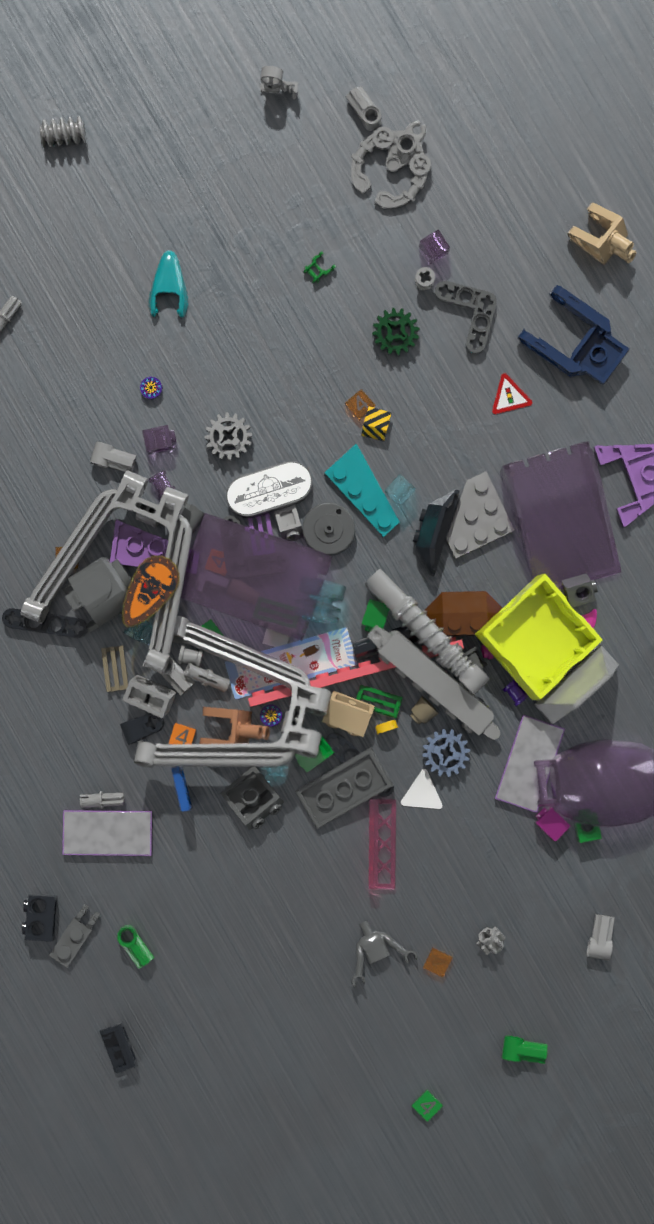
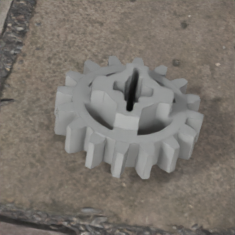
M226 412L225 418L218 414L217 422L212 419L210 420L212 428L206 427V431L210 435H206L205 440L211 441L207 444V448H214L212 451L213 455L220 453L219 458L221 460L224 456H227L228 460L231 461L232 455L239 459V452L246 454L245 446H251V442L247 440V438H252V433H247L250 425L244 426L245 419L237 420L238 415L236 413L233 415V418L229 416L228 412ZM224 423H233L232 426L224 427L222 425ZM240 430H242L243 432L242 442H240V440L238 439V433L240 432ZM215 431L219 434L217 443L214 441ZM232 432L233 440L231 441L230 439H227L226 441H224V434H230ZM226 447H234V448H235L234 450H231V451H226V450H224Z

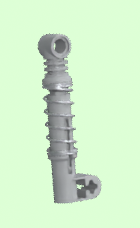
M381 569L376 571L366 581V589L379 602L382 601L392 611L394 619H400L403 622L402 627L407 626L412 631L410 635L415 634L419 638V644L423 643L428 648L427 653L432 652L434 655L438 653L436 661H438L439 665L448 669L452 668L451 672L456 673L455 677H460L458 680L471 694L475 695L490 680L476 664L471 665L472 661H467V656L463 657L464 653L459 643L455 645L450 644L452 637H447L443 633L444 628H439L435 624V619L430 620L426 616L427 611H421L418 608L419 602H416L412 596H407Z

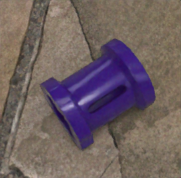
M515 680L502 689L514 700L516 707L529 697Z

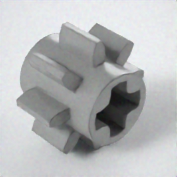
M497 927L493 929L485 928L479 933L480 941L477 942V945L486 955L489 953L497 954L503 949V940L506 937Z

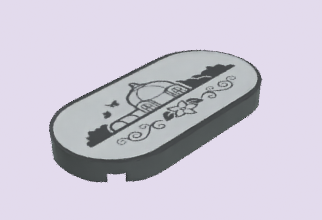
M287 461L234 479L227 489V503L235 514L243 518H255L303 502L312 489V477L309 470L298 462Z

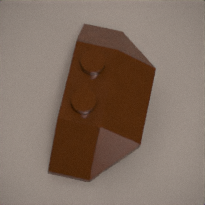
M486 591L441 592L424 611H427L426 616L430 620L435 619V624L439 628H444L443 633L447 637L476 636L475 634L502 607Z

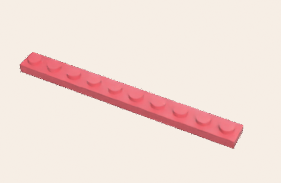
M456 637L452 638L451 645L459 643L462 649L464 648L462 639L457 641ZM425 645L422 646L421 651L430 658L439 655L438 653L436 655L432 652L427 653L428 648ZM380 658V662L371 664V660L359 663V668L350 670L348 666L337 669L338 674L329 676L328 672L315 675L316 680L310 681V686L323 688L396 668V666L391 662L386 664ZM278 685L273 687L274 691L265 693L264 690L253 692L252 697L248 698L250 707L291 697L292 692L288 687Z

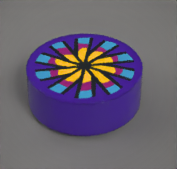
M155 377L145 378L140 384L142 395L150 400L158 398L162 393L161 382Z
M269 704L262 708L260 719L266 726H276L282 719V712L278 706Z

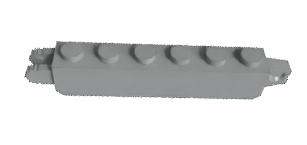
M376 625L369 632L368 637L377 646V650L380 653L378 657L386 664L390 662L397 667L395 671L403 678L408 676L412 679V685L420 692L425 690L430 694L428 698L435 705L439 706L442 704L446 708L445 712L452 719H460L463 722L462 727L471 734L473 732L478 735L484 733L492 740L499 738L501 732L492 721L494 717L491 708L478 697L471 694L459 681L399 631L396 630L388 633Z

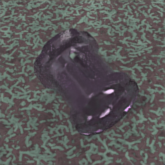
M165 470L158 472L148 479L158 491L159 499L162 498L167 487L176 490L175 486H171L167 479Z

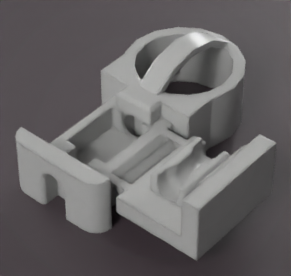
M264 66L261 69L260 91L278 94L281 89L284 92H293L292 97L296 99L298 82L282 80L283 70L281 68Z

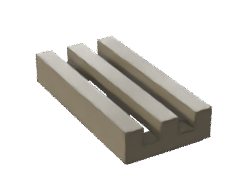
M124 646L101 648L107 692L126 690L128 687V676ZM115 651L120 653L123 686L119 685ZM107 652H111L115 687H111Z

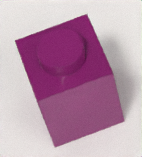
M552 807L548 809L542 808L535 816L537 820L534 823L554 842L570 827Z

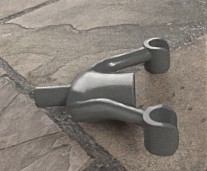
M368 921L362 922L359 925L364 936L356 944V975L351 978V984L357 988L354 982L357 977H360L362 983L365 984V978L362 976L364 954L369 964L390 955L386 943L403 956V960L408 964L407 955L412 953L415 960H417V953L410 950L407 951L385 932H372Z

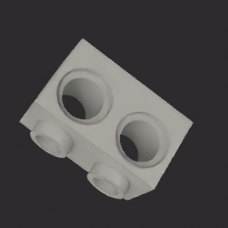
M136 675L129 681L122 701L163 718L170 712L177 692L140 675Z

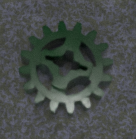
M392 308L390 314L384 310L383 318L377 316L379 324L373 323V328L377 331L372 332V337H378L375 340V345H382L380 351L388 349V355L396 351V355L400 356L401 350L407 354L408 346L414 348L413 340L419 339V336L414 334L420 330L419 327H414L417 319H410L411 312L404 315L403 308L400 309L399 313L396 312L395 308ZM399 318V321H391L389 319ZM407 324L410 328V337L405 332ZM382 327L387 332L385 339H383L381 334ZM397 328H399V334H395L393 336L392 329L396 330ZM396 342L402 343V345L394 346L392 344Z

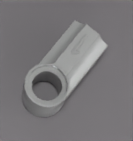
M362 86L352 89L346 95V99L362 120L364 127L370 131L376 130L382 124L380 109L374 105ZM372 114L377 116L375 121H368L366 119L367 116Z
M96 441L90 463L107 469L110 467L123 472L127 470L132 472L137 456Z
M170 657L171 668L161 675L182 696L195 682L191 678L185 677L184 670Z
M595 914L592 937L589 938L587 946V957L610 960L613 945L611 938L615 917Z

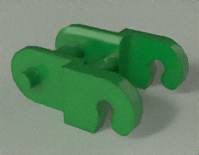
M322 251L319 255L312 258V263L309 266L306 265L304 267L305 270L303 272L310 274L314 279L313 283L316 281L320 282L319 279L323 275L327 277L336 268L335 265H332L330 269L325 271L317 265L316 261L324 254ZM315 266L319 270L320 274L318 276L311 270L312 267Z

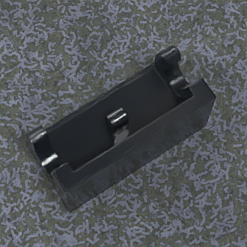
M123 1022L99 1031L115 1073H120L138 1065Z

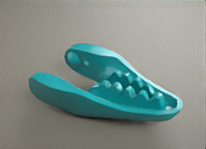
M173 251L164 252L155 273L148 299L152 317H155L158 313L156 295L159 293H175L179 296V308L177 310L179 317H184L188 309V294L178 257Z

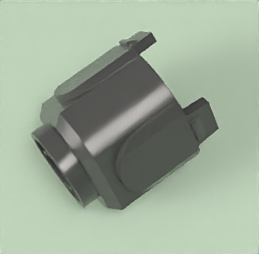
M100 557L69 577V583L62 587V590L67 595L65 598L74 611L85 607L93 618L92 621L86 624L88 631L91 632L124 612L125 601L132 580L118 559L110 562L108 558Z

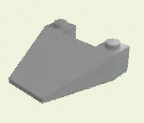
M602 645L597 648L595 647L582 660L583 662L552 688L541 700H537L533 704L550 724H554L577 708L605 683L619 664Z

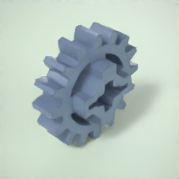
M442 729L441 735L436 731L433 732L435 738L427 737L429 745H423V748L427 749V753L422 754V757H428L424 764L432 765L431 772L437 769L438 776L446 772L447 777H450L451 771L459 774L457 768L465 769L463 761H469L470 759L465 756V753L470 752V749L464 748V745L468 743L467 740L461 742L462 734L454 736V730L446 734L445 729ZM446 738L441 746L434 745L437 740ZM454 741L459 745L461 753L455 751L453 747ZM448 746L452 755L447 756L443 763V754L440 753V750ZM431 753L437 755L439 759L438 765L433 761ZM453 759L458 760L454 766L446 768L449 761Z

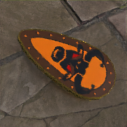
M151 556L144 559L137 567L123 602L122 620L126 627L139 625L149 619L176 591L179 584V571L169 558Z

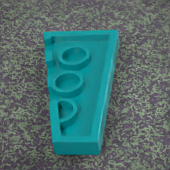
M357 443L324 472L383 538L400 523Z

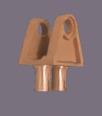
M203 707L202 716L231 718L232 732L229 740L200 738L199 744H249L250 738L269 739V726L251 725L252 711Z

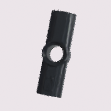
M407 626L387 631L390 633L397 630L412 643L420 641L415 634L410 635L412 631ZM369 637L352 642L358 661L380 654L377 646Z

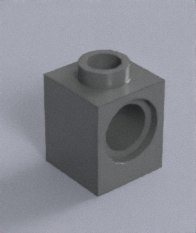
M587 573L561 580L565 597L572 608L596 601L594 593L598 592L595 580H591ZM585 587L584 591L576 593L579 588Z

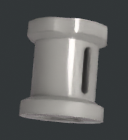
M428 267L420 268L416 273V287L422 291L433 287L435 280L434 271ZM425 275L429 276L428 281L426 280L425 283L421 282L422 277L424 278Z
M182 645L178 664L191 663L200 668L203 650H192Z

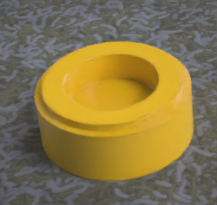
M391 720L376 725L375 729L377 734L398 728L396 720Z

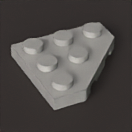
M487 472L479 474L465 483L446 537V542L455 559L515 531Z

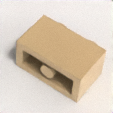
M333 691L327 714L323 717L322 722L331 728L343 729L350 735L364 737L375 706Z

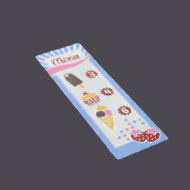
M346 627L260 651L298 667L305 672L309 679L316 677L315 675L331 673L340 668L357 665ZM225 661L235 699L250 696L256 691H267L275 686L282 685L229 661Z

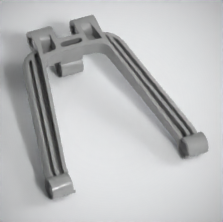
M127 470L118 490H106L94 500L33 590L31 596L25 600L21 609V616L42 624L46 619L52 600L110 515L117 509L136 512L135 519L155 528L159 523L167 527L169 530V540L165 558L170 560L178 571L176 589L156 610L151 643L148 648L149 652L142 665L163 674L170 661L169 653L172 646L192 538L191 526L187 519L182 516L189 495L167 487L159 505L141 498L146 490L148 478Z
M177 616L172 642L192 645L287 686L292 692L290 710L285 712L281 729L282 737L276 743L154 745L139 741L134 763L147 768H152L153 765L276 767L288 763L295 753L310 758L317 757L322 735L319 732L304 729L302 726L306 712L319 716L327 714L331 692L326 689L310 686L308 676L298 667L202 626L190 623L185 617Z

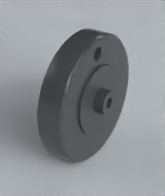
M322 503L312 508L306 515L303 522V536L307 545L314 552L324 556H334L344 552L351 545L355 536V522L350 512L343 506L336 503Z

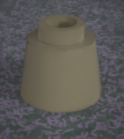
M421 696L411 709L413 713L410 716L420 725L421 723H427L438 715L439 712L426 698Z

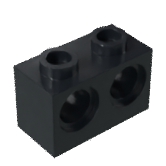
M29 894L28 899H24L23 912H27L26 921L22 923V934L25 935V940L49 942L54 940L57 895ZM37 900L44 902L45 910L43 912L35 910L34 904ZM34 923H41L43 925L44 931L41 935L34 933Z

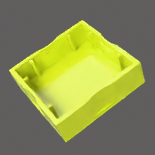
M546 574L537 575L475 634L532 700H541L563 679L564 675L573 665L585 658L603 640L583 616L570 606L566 597Z

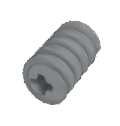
M69 117L67 124H65L63 118H60L59 124H56L53 118L50 125L43 119L42 126H40L42 147H45L46 141L50 147H53L55 140L58 146H62L63 139L67 145H71L72 139L77 145L80 143L81 138L86 144L85 125L81 117H77L76 123Z

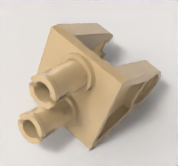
M591 203L587 208L589 211L588 215L608 231L604 236L601 235L600 238H597L573 226L567 233L568 237L603 265L606 264L613 254L624 259L627 263H631L637 252L632 249L634 242L626 238L628 232L623 217L602 206Z

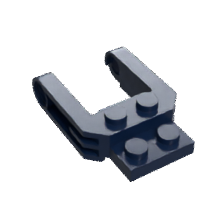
M555 285L549 293L550 297L593 328L589 329L572 352L571 358L565 356L540 337L537 339L525 331V328L517 336V339L567 376L575 377L588 374L604 385L630 348L612 336L609 319L563 287Z

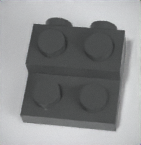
M251 767L220 793L249 830L260 828L265 823L264 819L269 814H277L282 809L281 805L284 803L256 767Z

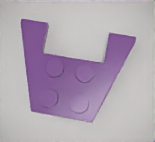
M654 444L597 445L593 447L600 466L622 459L636 496V502L616 509L622 527H626L654 505Z

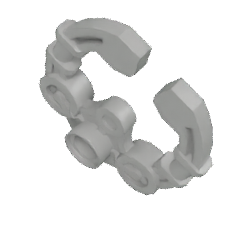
M420 121L412 122L402 131H391L387 127H378L372 135L361 141L358 151L351 155L353 158L351 164L352 182L354 187L363 194L371 187L369 178L361 173L362 165L365 163L362 159L368 151L372 153L375 147L381 150L388 149L386 167L391 172H396L403 166L410 165V170L415 175L411 179L413 185L408 192L404 190L401 195L396 197L388 191L378 192L375 203L382 208H397L410 201L414 202L416 194L420 189L423 190L427 174L431 169V161L424 154L421 141L426 135V126H421L420 134L416 135L413 133V128L420 126ZM404 140H411L413 142V146L409 150L401 148V143Z

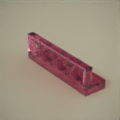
M370 799L368 888H395L396 799ZM379 804H391V814L385 820L379 814ZM378 817L383 821L379 826ZM390 818H391V826L386 822V821L389 820ZM384 823L391 829V836L385 842L378 836V829ZM378 839L383 843L379 848ZM390 840H391V848L386 844V843H387L388 841H390ZM384 845L391 852V858L385 864L378 858V851ZM378 862L382 865V867L379 870ZM390 862H391V871H390V870L387 868V866H386V865L389 864ZM383 868L391 874V884L378 883V873Z

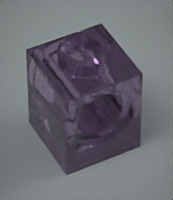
M439 229L420 240L419 248L430 265L447 255L450 250V246Z
M168 425L142 430L148 455L174 449L173 443L177 442L174 430H170Z

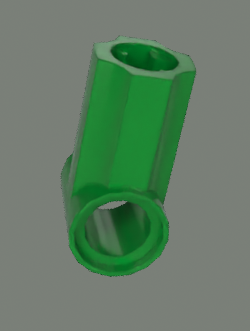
M124 925L119 929L117 940L138 969L155 958L133 926ZM129 930L133 933L134 938L131 941H124L121 933Z
M505 1036L501 1058L515 1062L524 1060L545 1064L548 1045L525 1041L520 1037Z

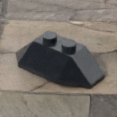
M454 490L428 504L427 509L422 508L419 521L423 522L421 530L416 529L412 542L416 543L415 549L429 575L433 577L436 573L460 490Z

